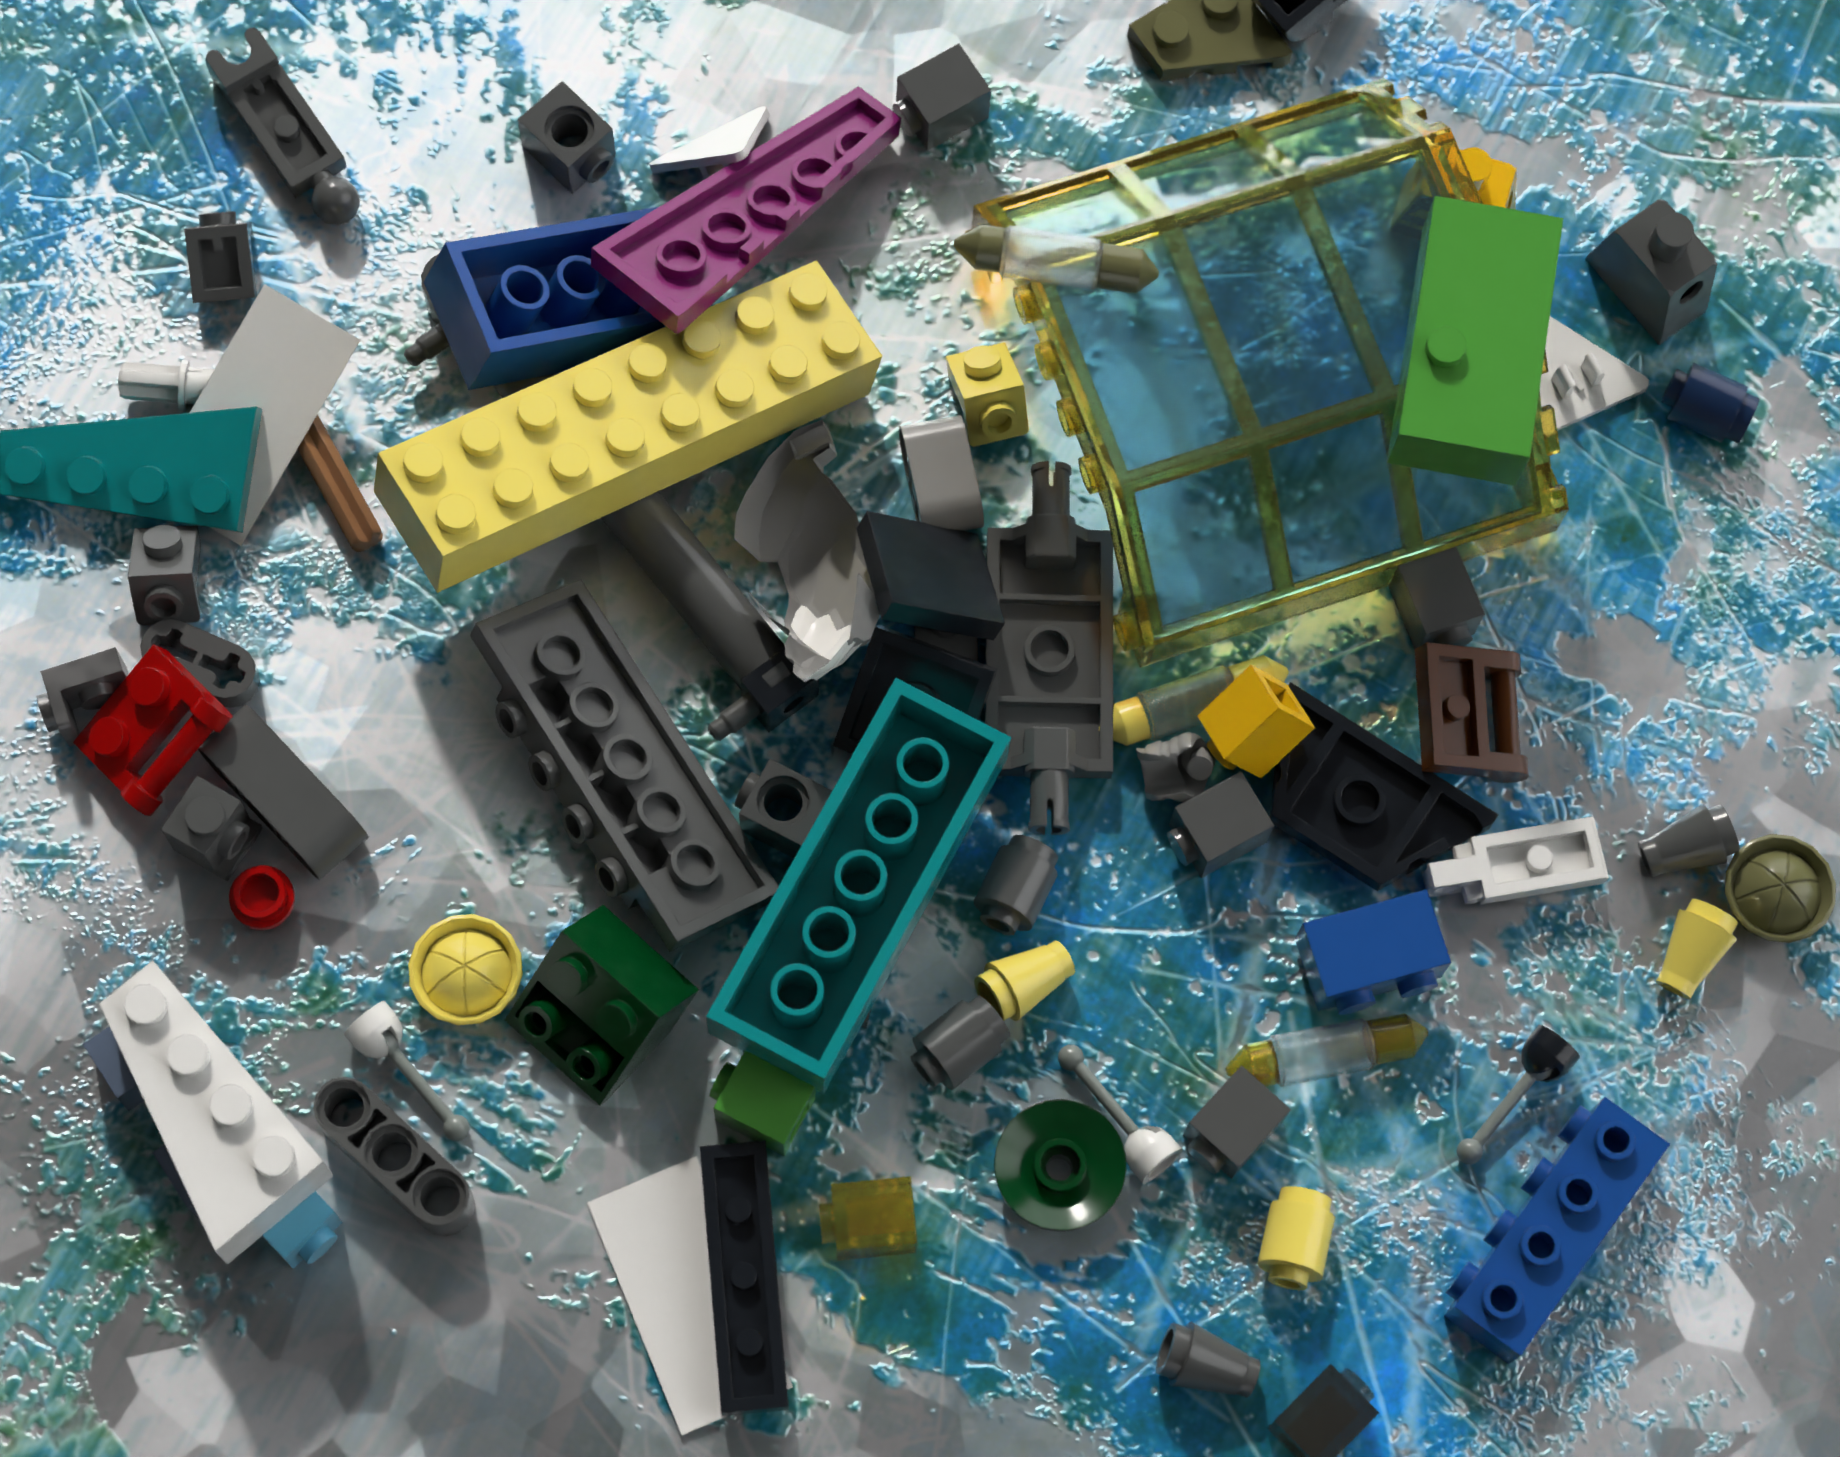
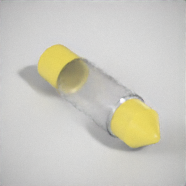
M1262 655L1228 667L1224 665L1217 666L1140 691L1135 697L1113 704V741L1128 746L1147 739L1154 741L1200 726L1202 723L1197 715L1250 665L1259 668L1282 682H1285L1289 674L1288 668Z

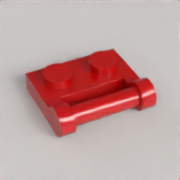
M153 644L73 743L121 791L120 794L127 803L140 813L151 817L164 801L161 793L213 730L220 733L233 716L167 649ZM190 710L193 715L143 776L138 773L139 770Z

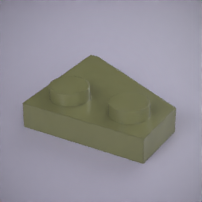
M1169 0L1129 24L1127 32L1129 40L1161 81L1190 78L1192 75L1201 72L1211 75L1236 73L1237 66L1271 62L1272 69L1283 68L1290 63L1293 51L1253 0Z

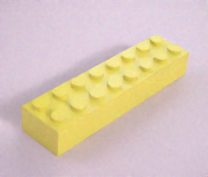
M816 260L709 307L678 334H675L667 326L379 452L374 493L438 593L869 395L882 355Z

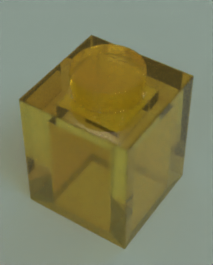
M911 1176L831 1184V1203L819 1204L822 1244L835 1243L837 1261L916 1253L917 1234Z

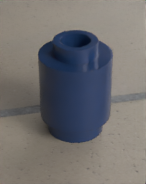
M1693 362L1687 373L1679 369L1675 370L1664 392L1661 403L1671 407L1667 416L1668 420L1720 443L1725 438L1739 443L1753 418L1760 398L1747 393L1748 386Z

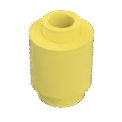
M1286 1186L1280 1189L1278 1200L1270 1203L1257 1265L1262 1270L1269 1273L1268 1281L1286 1289L1305 1290L1307 1289L1308 1282H1318L1323 1279L1335 1222V1216L1330 1212L1332 1199L1329 1196L1304 1187Z

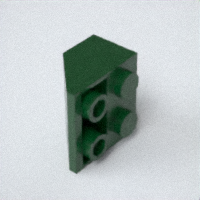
M601 905L561 931L506 1016L505 1021L600 1106L612 1096L666 1038L699 989L607 907Z

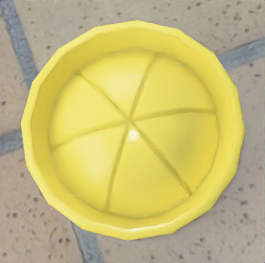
M475 914L450 916L430 926L415 943L408 963L409 985L419 1005L436 1019L454 1025L480 1024L500 1014L516 996L523 976L521 952L512 935L496 921Z

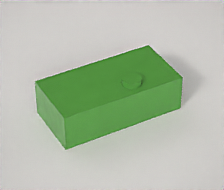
M1434 196L1422 228L1387 463L1516 486L1531 454L1564 218Z

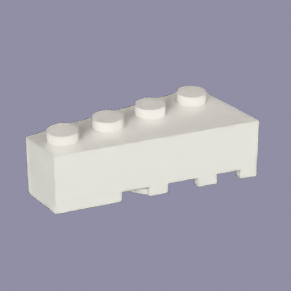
M153 960L99 1003L215 1252L227 1264L333 1177V1174L320 1156Z

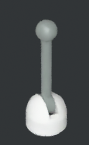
M381 1001L371 1007L347 1028L344 1035L356 1050L364 1056L377 1059L389 1057L442 1120L444 1123L443 1131L448 1139L460 1141L468 1135L470 1126L467 1119L461 1115H454L399 1049L403 1037L402 1024L386 1001Z
M1076 1045L1064 1046L1058 1053V1062L1061 1067L1074 1071L1128 1135L1124 1150L1126 1161L1132 1172L1143 1184L1150 1182L1163 1173L1178 1159L1183 1149L1161 1127L1145 1126L1138 1128L1084 1064L1082 1050Z

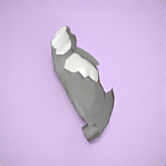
M823 420L795 430L767 458L747 490L736 513L734 539L760 562L779 563L789 594L788 609L784 619L785 627L770 616L754 597L753 599L759 608L788 635L785 642L786 657L794 664L793 673L804 682L810 679L817 681L832 669L842 665L858 647L869 643L880 616L856 530L859 525L857 514L833 481L824 474L823 467L837 456V451L830 431Z

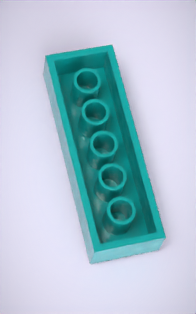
M895 678L707 1013L708 1033L743 1052L746 1050L814 1086L816 1091L825 1094L1008 759L1011 737Z

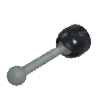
M1538 1025L1527 1038L1521 1051V1062L1526 1072L1472 1138L1464 1139L1458 1144L1457 1156L1460 1161L1465 1164H1475L1482 1158V1146L1535 1081H1556L1570 1071L1580 1056L1566 1040L1543 1025Z

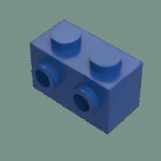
M1427 889L1305 922L1295 937L1317 1010L1322 1011L1337 1007L1339 1015L1351 1014L1369 1008L1376 1004L1374 996L1394 990L1399 991L1401 998L1428 992L1438 986L1436 979L1441 978L1451 964Z

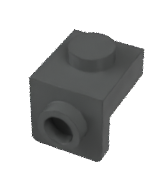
M159 525L152 528H134L128 582L138 624L154 625L159 621L169 619L185 623L198 622L200 620L201 607L196 585L201 550L198 525Z

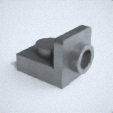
M116 647L40 671L47 693L37 695V702L48 732L59 730L69 747L75 745L73 741L80 733L73 709L79 707L85 710L100 709L129 674L127 666Z

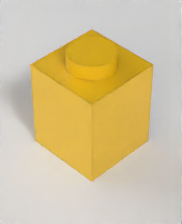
M1253 665L1247 667L1197 715L1211 738L1206 743L1211 754L1224 767L1230 770L1239 767L1261 779L1315 729V726L1288 684Z

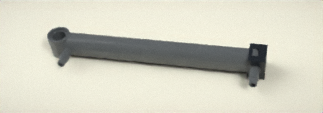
M439 254L433 256L428 261L421 275L427 310L433 322L437 325L422 334L413 345L405 349L404 356L412 366H418L426 359H432L450 346L424 285V280ZM556 374L494 385L493 387L504 398ZM659 491L601 517L608 528L741 689V698L720 712L719 717L708 725V731L715 740L721 741L730 733H736L755 718L770 732L819 696V679L817 681L810 679L804 682L793 673L794 664L786 657L785 644Z

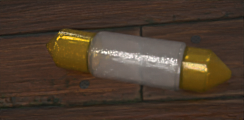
M1406 1013L1366 1021L1363 1018L1272 1035L1268 1040L1245 1044L1228 1063L1225 1071L1231 1077L1242 1065L1265 1087L1273 1085L1285 1087L1371 1070L1375 1065L1414 1058L1429 1033L1426 1027Z

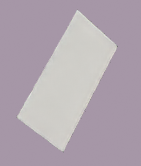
M265 284L190 411L192 413L256 406L262 409L243 533L211 528L240 546L246 539L360 342V339Z
M697 1156L587 1202L681 1436L726 1417L721 1415L702 1169ZM786 1371V1383L788 1390L793 1388V1386Z

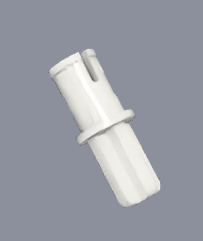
M182 360L180 366L125 362L121 365L118 375L119 396L130 400L178 403L179 410H186L188 404H195L215 369L190 367V362Z

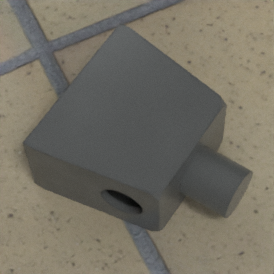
M1658 199L1613 231L1585 259L1658 345L1700 317L1708 308L1717 269L1716 259L1694 234L1691 221L1683 214L1676 213L1668 202L1663 199Z

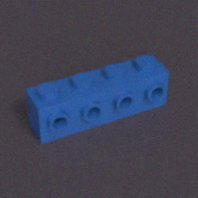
M1606 1097L1597 1103L1591 1111H1588L1581 1105L1576 1109L1557 1136L1567 1144L1556 1160L1552 1163L1543 1156L1520 1187L1530 1196L1518 1213L1515 1215L1506 1208L1484 1237L1483 1241L1493 1248L1483 1262L1477 1267L1468 1261L1445 1292L1455 1301L1444 1317L1508 1365L1523 1354L1670 1145Z

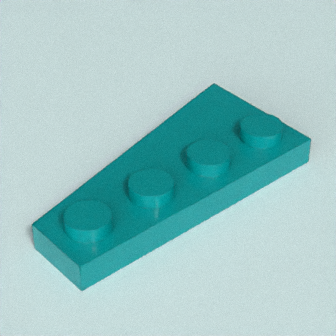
M256 406L1 430L0 495L243 533L262 409Z

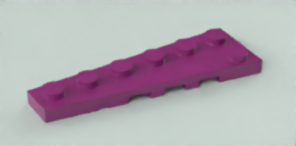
M858 86L752 150L745 159L727 165L592 247L591 267L675 334H678L687 328L898 138L902 118Z

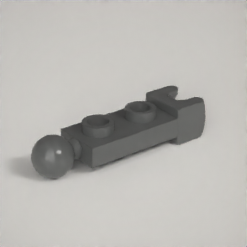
M248 28L246 30L245 39L251 47V55L249 59L241 64L227 62L217 50L207 52L205 63L213 82L230 107L234 108L293 196L296 198L312 188L314 191L311 205L314 213L321 220L333 225L349 222L357 214L360 206V195L357 188L347 179L334 176L347 168L345 157L283 67L279 64L276 54L260 31L256 28Z

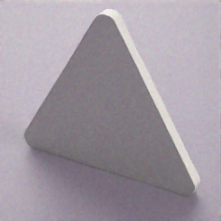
M759 107L649 163L652 173L699 167L703 178L706 179L727 165L745 159L770 116L767 107Z
M1550 316L1533 439L1538 440L1644 393L1649 385L1648 378Z

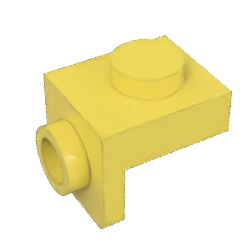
M1005 342L991 346H976L968 351L946 356L948 377L963 410L965 429L971 446L975 447L1028 433L1029 425L1024 384Z

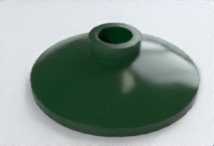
M1066 1099L1042 1101L1018 1113L1001 1134L994 1158L997 1186L1010 1209L1029 1224L1050 1231H1073L1089 1226L1102 1218L1117 1201L1124 1186L1127 1170L1123 1143L1110 1121L1092 1107ZM1057 1158L1065 1160L1070 1165L1071 1175L1061 1181L1051 1178L1046 1170V1165L1049 1161Z

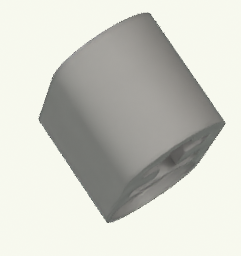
M958 415L899 426L901 454L916 521L962 531L983 528L984 515L981 495L962 416Z

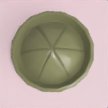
M1769 834L1750 840L1740 848V851L1734 854L1726 870L1725 894L1733 916L1745 930L1767 941L1791 943L1811 937L1827 923L1835 907L1836 882L1828 862L1813 846L1794 836Z

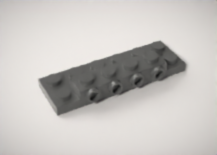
M578 580L475 624L470 637L502 686L496 698L498 704L496 705L495 712L498 724L507 737L511 739L520 737L531 754L528 765L534 782L543 791L553 789L565 808L562 811L564 829L570 839L576 844L584 842L588 844L598 860L595 865L597 881L608 896L616 897L620 895L628 909L640 904L669 952L770 903L779 887L582 580Z

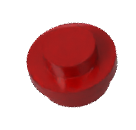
M268 865L253 866L244 870L235 878L229 891V905L234 916L241 924L254 930H269L279 926L290 916L295 904V891L290 879L281 870Z

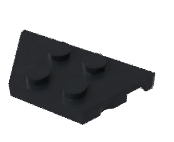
M1291 682L1288 684L1315 726V729L1275 765L1270 819L1275 826L1376 891L1451 851L1453 846L1463 844L1470 837L1478 836L1490 829L1499 814L1433 772H1422V765L1295 684Z

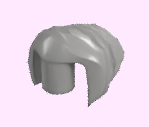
M1184 732L1165 742L1156 741L1148 744L1145 748H1136L1144 777L1146 798L1151 801L1172 799L1173 801L1183 803L1204 792L1208 777L1211 775L1216 763V758L1209 751L1205 741L1199 735L1191 732Z

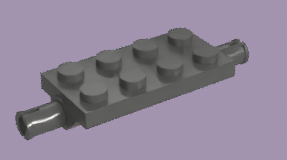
M1043 461L1031 466L1032 515L1026 519V523L1014 528L988 527L986 563L1005 624L994 641L985 639V664L998 670L985 703L984 723L1011 737L1008 759L999 776L1027 777L1030 779L1029 832L1045 835L1047 809L1051 810V835H1062L1070 831V823L1068 822L1069 779H1111L1113 774V530H1087L1077 525L1075 518L1070 516L1071 466L1064 462L1055 461L1053 486H1050L1049 461Z

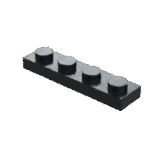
M766 1140L700 1146L721 1415L730 1416L789 1410Z

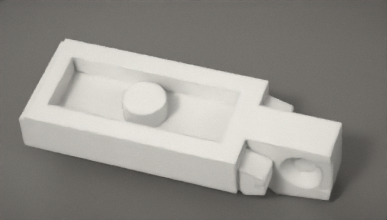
M1594 817L1470 837L1467 843L1453 846L1452 853L1454 859L1428 863V868L1422 871L1424 886L1428 891L1429 897L1462 892L1465 904L1480 902V905L1604 884L1609 878Z

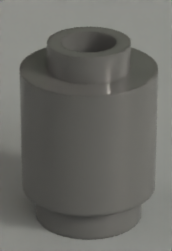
M1013 835L1008 845H1002L999 848L974 898L975 907L982 913L980 920L987 927L1005 935H1014L1017 930H1031L1058 875L1054 868L1058 861L1056 852L1032 837Z
M977 996L969 1003L961 1000L912 1038L917 1052L911 1055L910 1058L917 1071L929 1085L935 1088L942 1083L948 1089L954 1090L1002 1052L1001 1044L1010 1038V1032L998 1012L983 997Z

